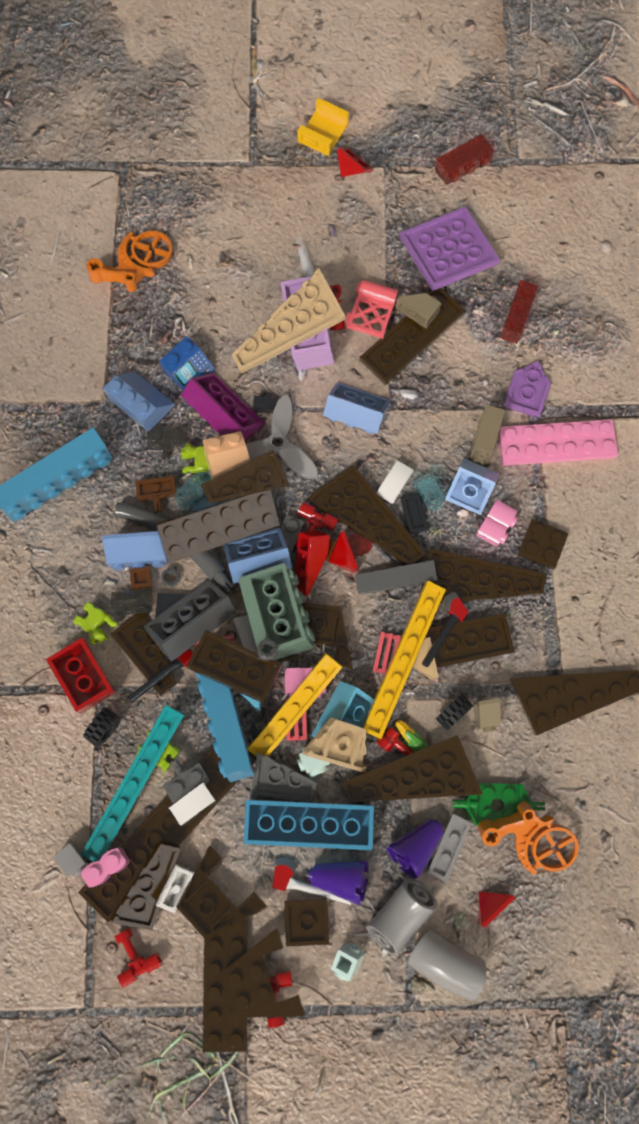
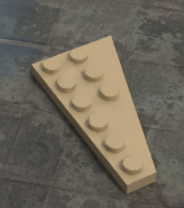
M319 268L308 281L306 280L301 285L302 287L294 295L292 294L271 315V318L265 324L258 328V331L251 338H248L232 354L241 374L346 319L344 312Z

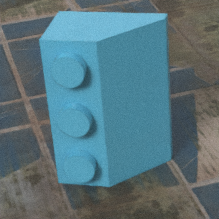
M339 681L311 736L315 737L331 717L362 727L374 699L357 687Z

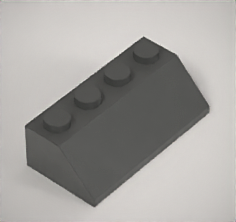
M206 580L143 627L160 650L173 661L200 641L205 630L213 632L214 629L229 620L237 612L229 597L210 580Z

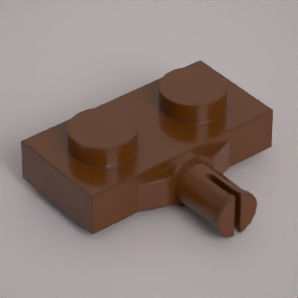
M174 476L135 481L138 502L154 501L155 512H158V508L160 512L163 511L161 500L177 497Z

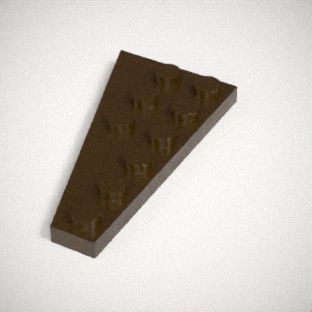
M458 735L342 782L349 803L483 795Z

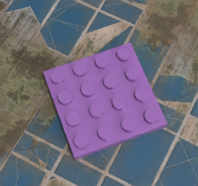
M466 207L400 232L401 241L432 291L498 265L500 261Z

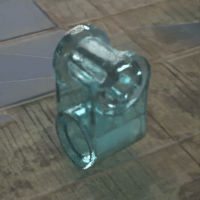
M428 472L412 480L417 493L420 494L426 507L431 511L441 509L444 494L433 473Z
M199 473L192 476L175 493L176 503L182 510L190 509L205 497L200 484L205 482L201 479L202 476ZM182 496L190 497L187 501H180Z

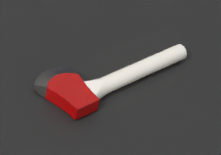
M288 858L274 860L275 870L272 888L284 892L286 889H297L350 905L351 902L314 887L312 884L292 878L293 873L297 869V865Z

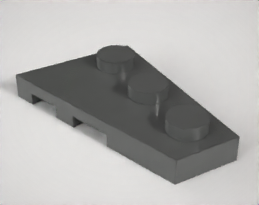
M257 752L252 795L314 803L316 780Z

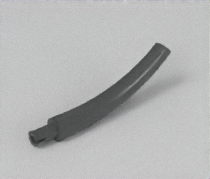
M121 502L116 504V518L140 524L153 531H157L155 524L168 520L141 507ZM210 550L189 556L211 582L216 581L226 594L231 592L230 589H235L236 585L224 573L226 568Z

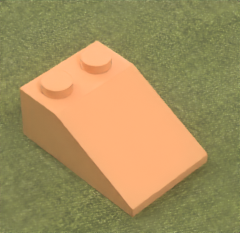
M241 431L203 440L204 455L212 479L250 461Z

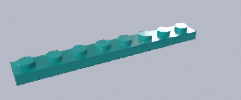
M167 704L165 705L81 855L93 862H97L108 851L185 714Z

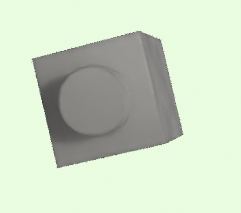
M69 843L53 857L68 878L74 875L76 878L79 877L85 866L90 863L86 857L81 855L82 852L75 843Z

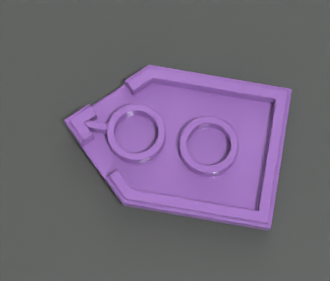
M539 361L514 372L504 402L506 408L532 417H540L551 382L544 374Z

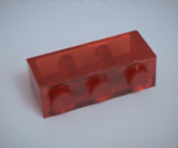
M480 134L438 157L434 170L447 186L452 182H457L464 175L473 173L477 168L489 164L494 149L484 136Z
M520 280L500 339L515 344L518 343L538 285Z

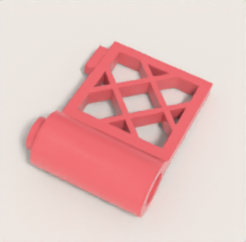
M362 280V283L358 282L355 291L358 294L352 313H347L344 322L347 324V328L383 339L399 290L367 280ZM359 303H366L370 308L362 311ZM383 308L388 310V312L379 316L376 310ZM373 312L376 318L368 321L365 314ZM361 317L364 323L357 325L353 323V320ZM379 322L382 329L381 331L374 330L371 325Z

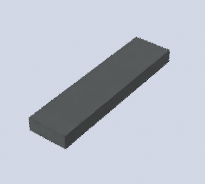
M434 560L355 575L359 595L424 584L426 581H438Z

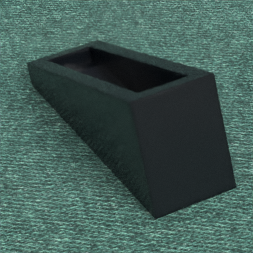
M254 395L253 411L256 413L273 414L278 400Z

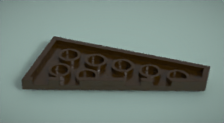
M351 465L307 497L308 502L325 513L338 518L339 522L405 565L416 564L426 556V553L354 465Z
M432 548L429 549L427 561L434 560L438 580L432 583L446 589L440 604H443L445 596L450 592H456L461 602L541 595L544 593L546 573Z
M638 670L509 679L535 736L639 692Z

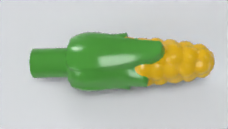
M402 720L396 721L395 726L397 730L402 734L404 740L414 752L428 747L427 741L415 729L413 730Z

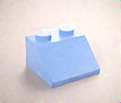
M464 458L445 500L481 515L497 482L499 473Z

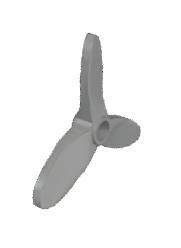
M283 395L279 398L273 412L271 435L269 438L246 444L249 458L252 460L270 450H274L275 454L292 471L304 478L316 479L318 471L313 461L301 449L286 440L292 419V403L288 395ZM279 441L282 445L276 447L272 442Z

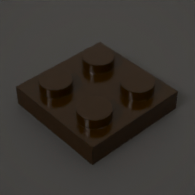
M531 519L517 556L554 570L569 533Z
M327 898L284 901L286 947L329 945Z

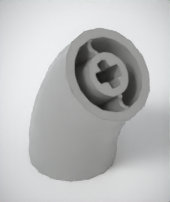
M407 878L366 926L367 931L373 940L386 952L398 956L435 911L438 905L437 900L430 889L423 883Z
M434 930L429 931L421 938L410 955L409 966L445 990L468 1000L476 999L482 992L486 980L485 961L447 941Z

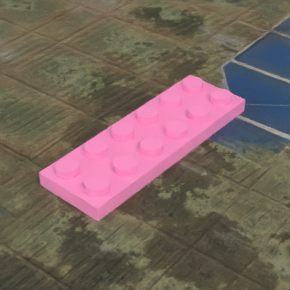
M613 419L500 427L498 434L502 466L617 458L618 456Z

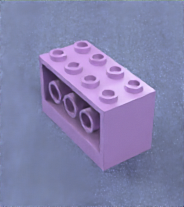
M312 276L281 282L283 302L292 294L294 295L302 287L301 285ZM329 328L291 348V354L298 371L335 364Z

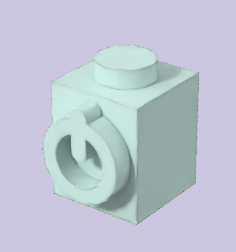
M302 753L299 754L300 759L297 762L301 772L306 771L310 778L329 770L327 767L330 765L329 762L312 758Z
M353 943L344 944L338 949L331 970L334 971L338 978L351 981L359 972L365 952L361 951L360 947Z

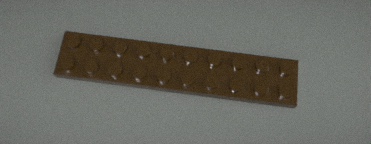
M214 746L198 763L201 764L210 780L205 785L216 801L180 826L169 809L175 803H172L169 796H167L119 847L124 849L130 859L127 867L120 872L113 873L103 884L94 887H88L85 884L78 892L108 923L111 921L112 915L158 841L180 846L239 781L230 783L227 777H223L218 765V761L222 760L221 757L218 758ZM249 754L253 766L256 760Z

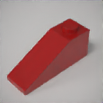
M319 531L298 532L295 573L299 584L296 586L303 595H309L328 555L330 535Z

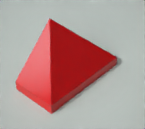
M338 148L337 154L341 177L372 172L373 169L349 148Z
M343 531L338 537L329 563L351 573H356L358 566L346 534Z
M479 892L478 924L485 929L515 897L508 893Z

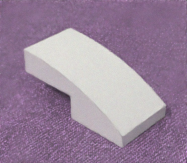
M397 460L377 491V494L394 504L414 470Z
M202 783L169 809L180 826H182L216 800L206 785Z

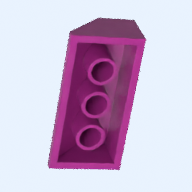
M214 372L191 378L181 394L187 404L192 406L199 413L200 417L205 419L212 426L213 430L221 436L241 431L246 442L265 424Z

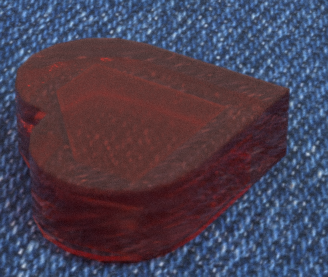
M352 534L348 537L354 558L370 553L372 549L370 540L362 539L358 534Z

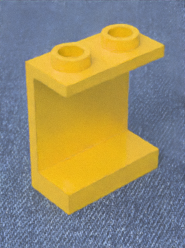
M317 98L316 111L306 127L300 125L297 130L298 142L330 156L349 124V112L344 108L331 104L327 100Z

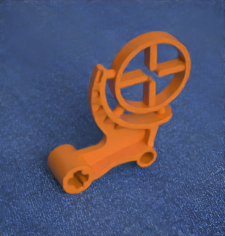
M131 231L123 238L119 245V265L113 268L103 265L100 259H90L86 264L89 278L94 283H101L103 281L123 283L129 292H134L137 290V284L144 276H154L153 269L161 268L170 261L173 253L172 244L165 234L158 231H146L137 237ZM155 237L152 242V249H154L156 255L165 258L158 262L149 263L152 251L149 245L140 243L143 239ZM160 239L167 243L169 252L156 248ZM131 240H132V241H133V242H132V245H131L132 255L128 256V255H127V249H128V246H129V244H130V242H131ZM135 248L148 252L144 261L136 256Z
M525 801L518 804V812L494 821L483 820L478 825L479 835L488 846H495L500 842L501 837L508 833H514L518 858L523 866L533 875L537 873L536 869L539 866L553 872L564 870L573 864L579 852L578 841L570 829L563 825L551 824L555 821L551 815L540 818L533 811L529 803ZM559 830L568 833L569 836L558 841L556 845L561 849L573 842L571 855L564 860L559 850L555 849L554 852L561 862L560 864L548 865L541 862L540 860L552 854L553 850L551 847H548L536 854V846L540 838L545 835L550 845L554 847L555 843L548 832ZM528 845H531V853L536 861L533 865L530 864L528 859Z

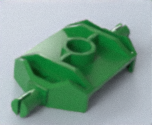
M478 783L483 795H468L464 799H452V803H460L452 804V808L466 809L474 826H478L483 820L494 821L518 812V804L523 801L529 803L533 810L545 811V807H537L545 806V802H532L522 784ZM494 799H499L502 802L503 806L500 811H495L492 808V801Z

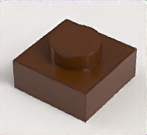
M150 567L130 569L132 590L153 588Z

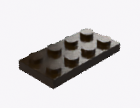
M506 614L457 622L434 657L436 667L442 668L513 654L515 651ZM444 625L428 629L427 637H430L431 645L435 642Z
M205 630L187 664V669L263 704L282 667V664L274 660H263L258 656V653L208 630Z

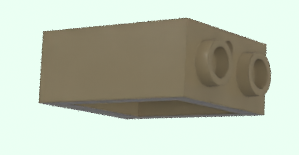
M490 405L485 406L479 420L469 461L481 466H487L494 452L505 412L504 409Z

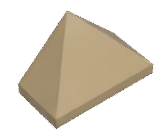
M429 637L422 643L412 667L433 681L439 678L435 658L429 667L422 665V661L432 647Z

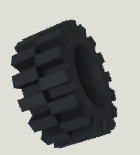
M461 694L435 719L447 731L474 705Z
M105 707L89 723L83 737L96 748L100 747L118 727L121 720L120 716L108 707Z

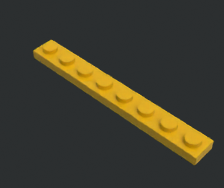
M426 581L362 726V728L366 729V733L379 739L383 736L446 590L430 581Z

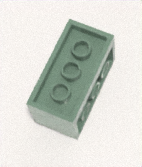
M285 563L238 578L257 648L263 639L275 642L277 648L276 655L271 659L274 661L314 648L313 641H316L315 635L307 624L310 622L307 610H304L302 606L305 603L302 592H299L296 586L299 584V581L292 568H288ZM263 646L262 652L265 654L270 653L272 648L270 646Z

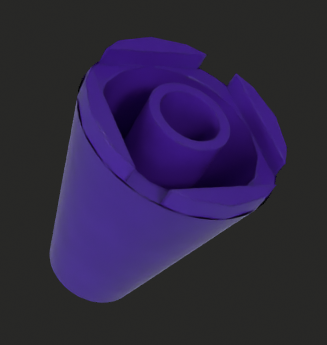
M436 819L426 820L389 844L386 848L388 855L394 863L397 861L402 866L400 869L414 879L421 876L444 835L442 824Z
M368 861L315 864L314 868L311 867L309 870L308 880L311 881L314 887L361 906L368 884V879H366L364 873H369Z

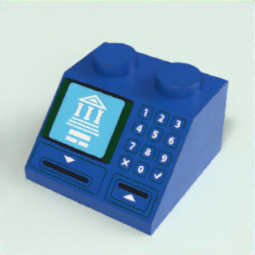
M187 336L159 361L162 371L183 391L191 378L215 371V368L202 350Z

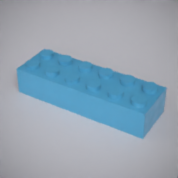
M91 428L1 484L0 508L13 522L21 520L28 512L42 507L43 503L47 500L58 497L60 492L66 488L74 487L77 481L91 476L96 469L107 466L113 458L95 429Z
M195 672L198 680L200 679V681H197L200 694H202L203 699H206L202 701L204 711L207 713L208 718L211 719L207 721L213 738H216L213 741V746L218 758L221 757L222 760L218 761L221 774H223L224 778L227 777L230 783L254 776L231 689Z
M246 800L243 844L372 850L374 806Z

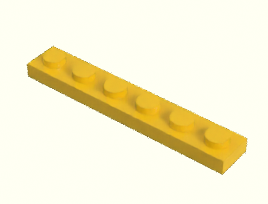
M325 653L247 748L248 751L256 757L257 752L269 756L341 670L342 665Z

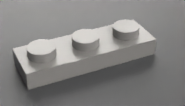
M455 814L451 815L426 873L447 883L472 825L471 822Z

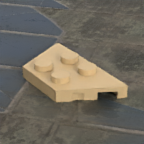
M331 717L306 746L302 754L366 773L367 767L363 765V755H366V729Z

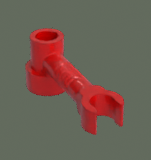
M391 727L381 739L376 741V744L388 753L393 746L406 756L414 753L413 750L397 739L399 733Z

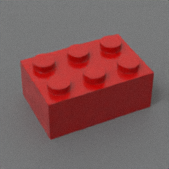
M83 638L78 639L46 659L74 710L79 714L85 713L117 693L88 642Z

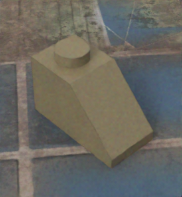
M427 293L400 296L396 303L397 310L426 329L437 316L441 307L439 300Z
M500 699L483 700L474 704L473 712L477 730L483 729L484 733L496 731L495 727L501 725Z

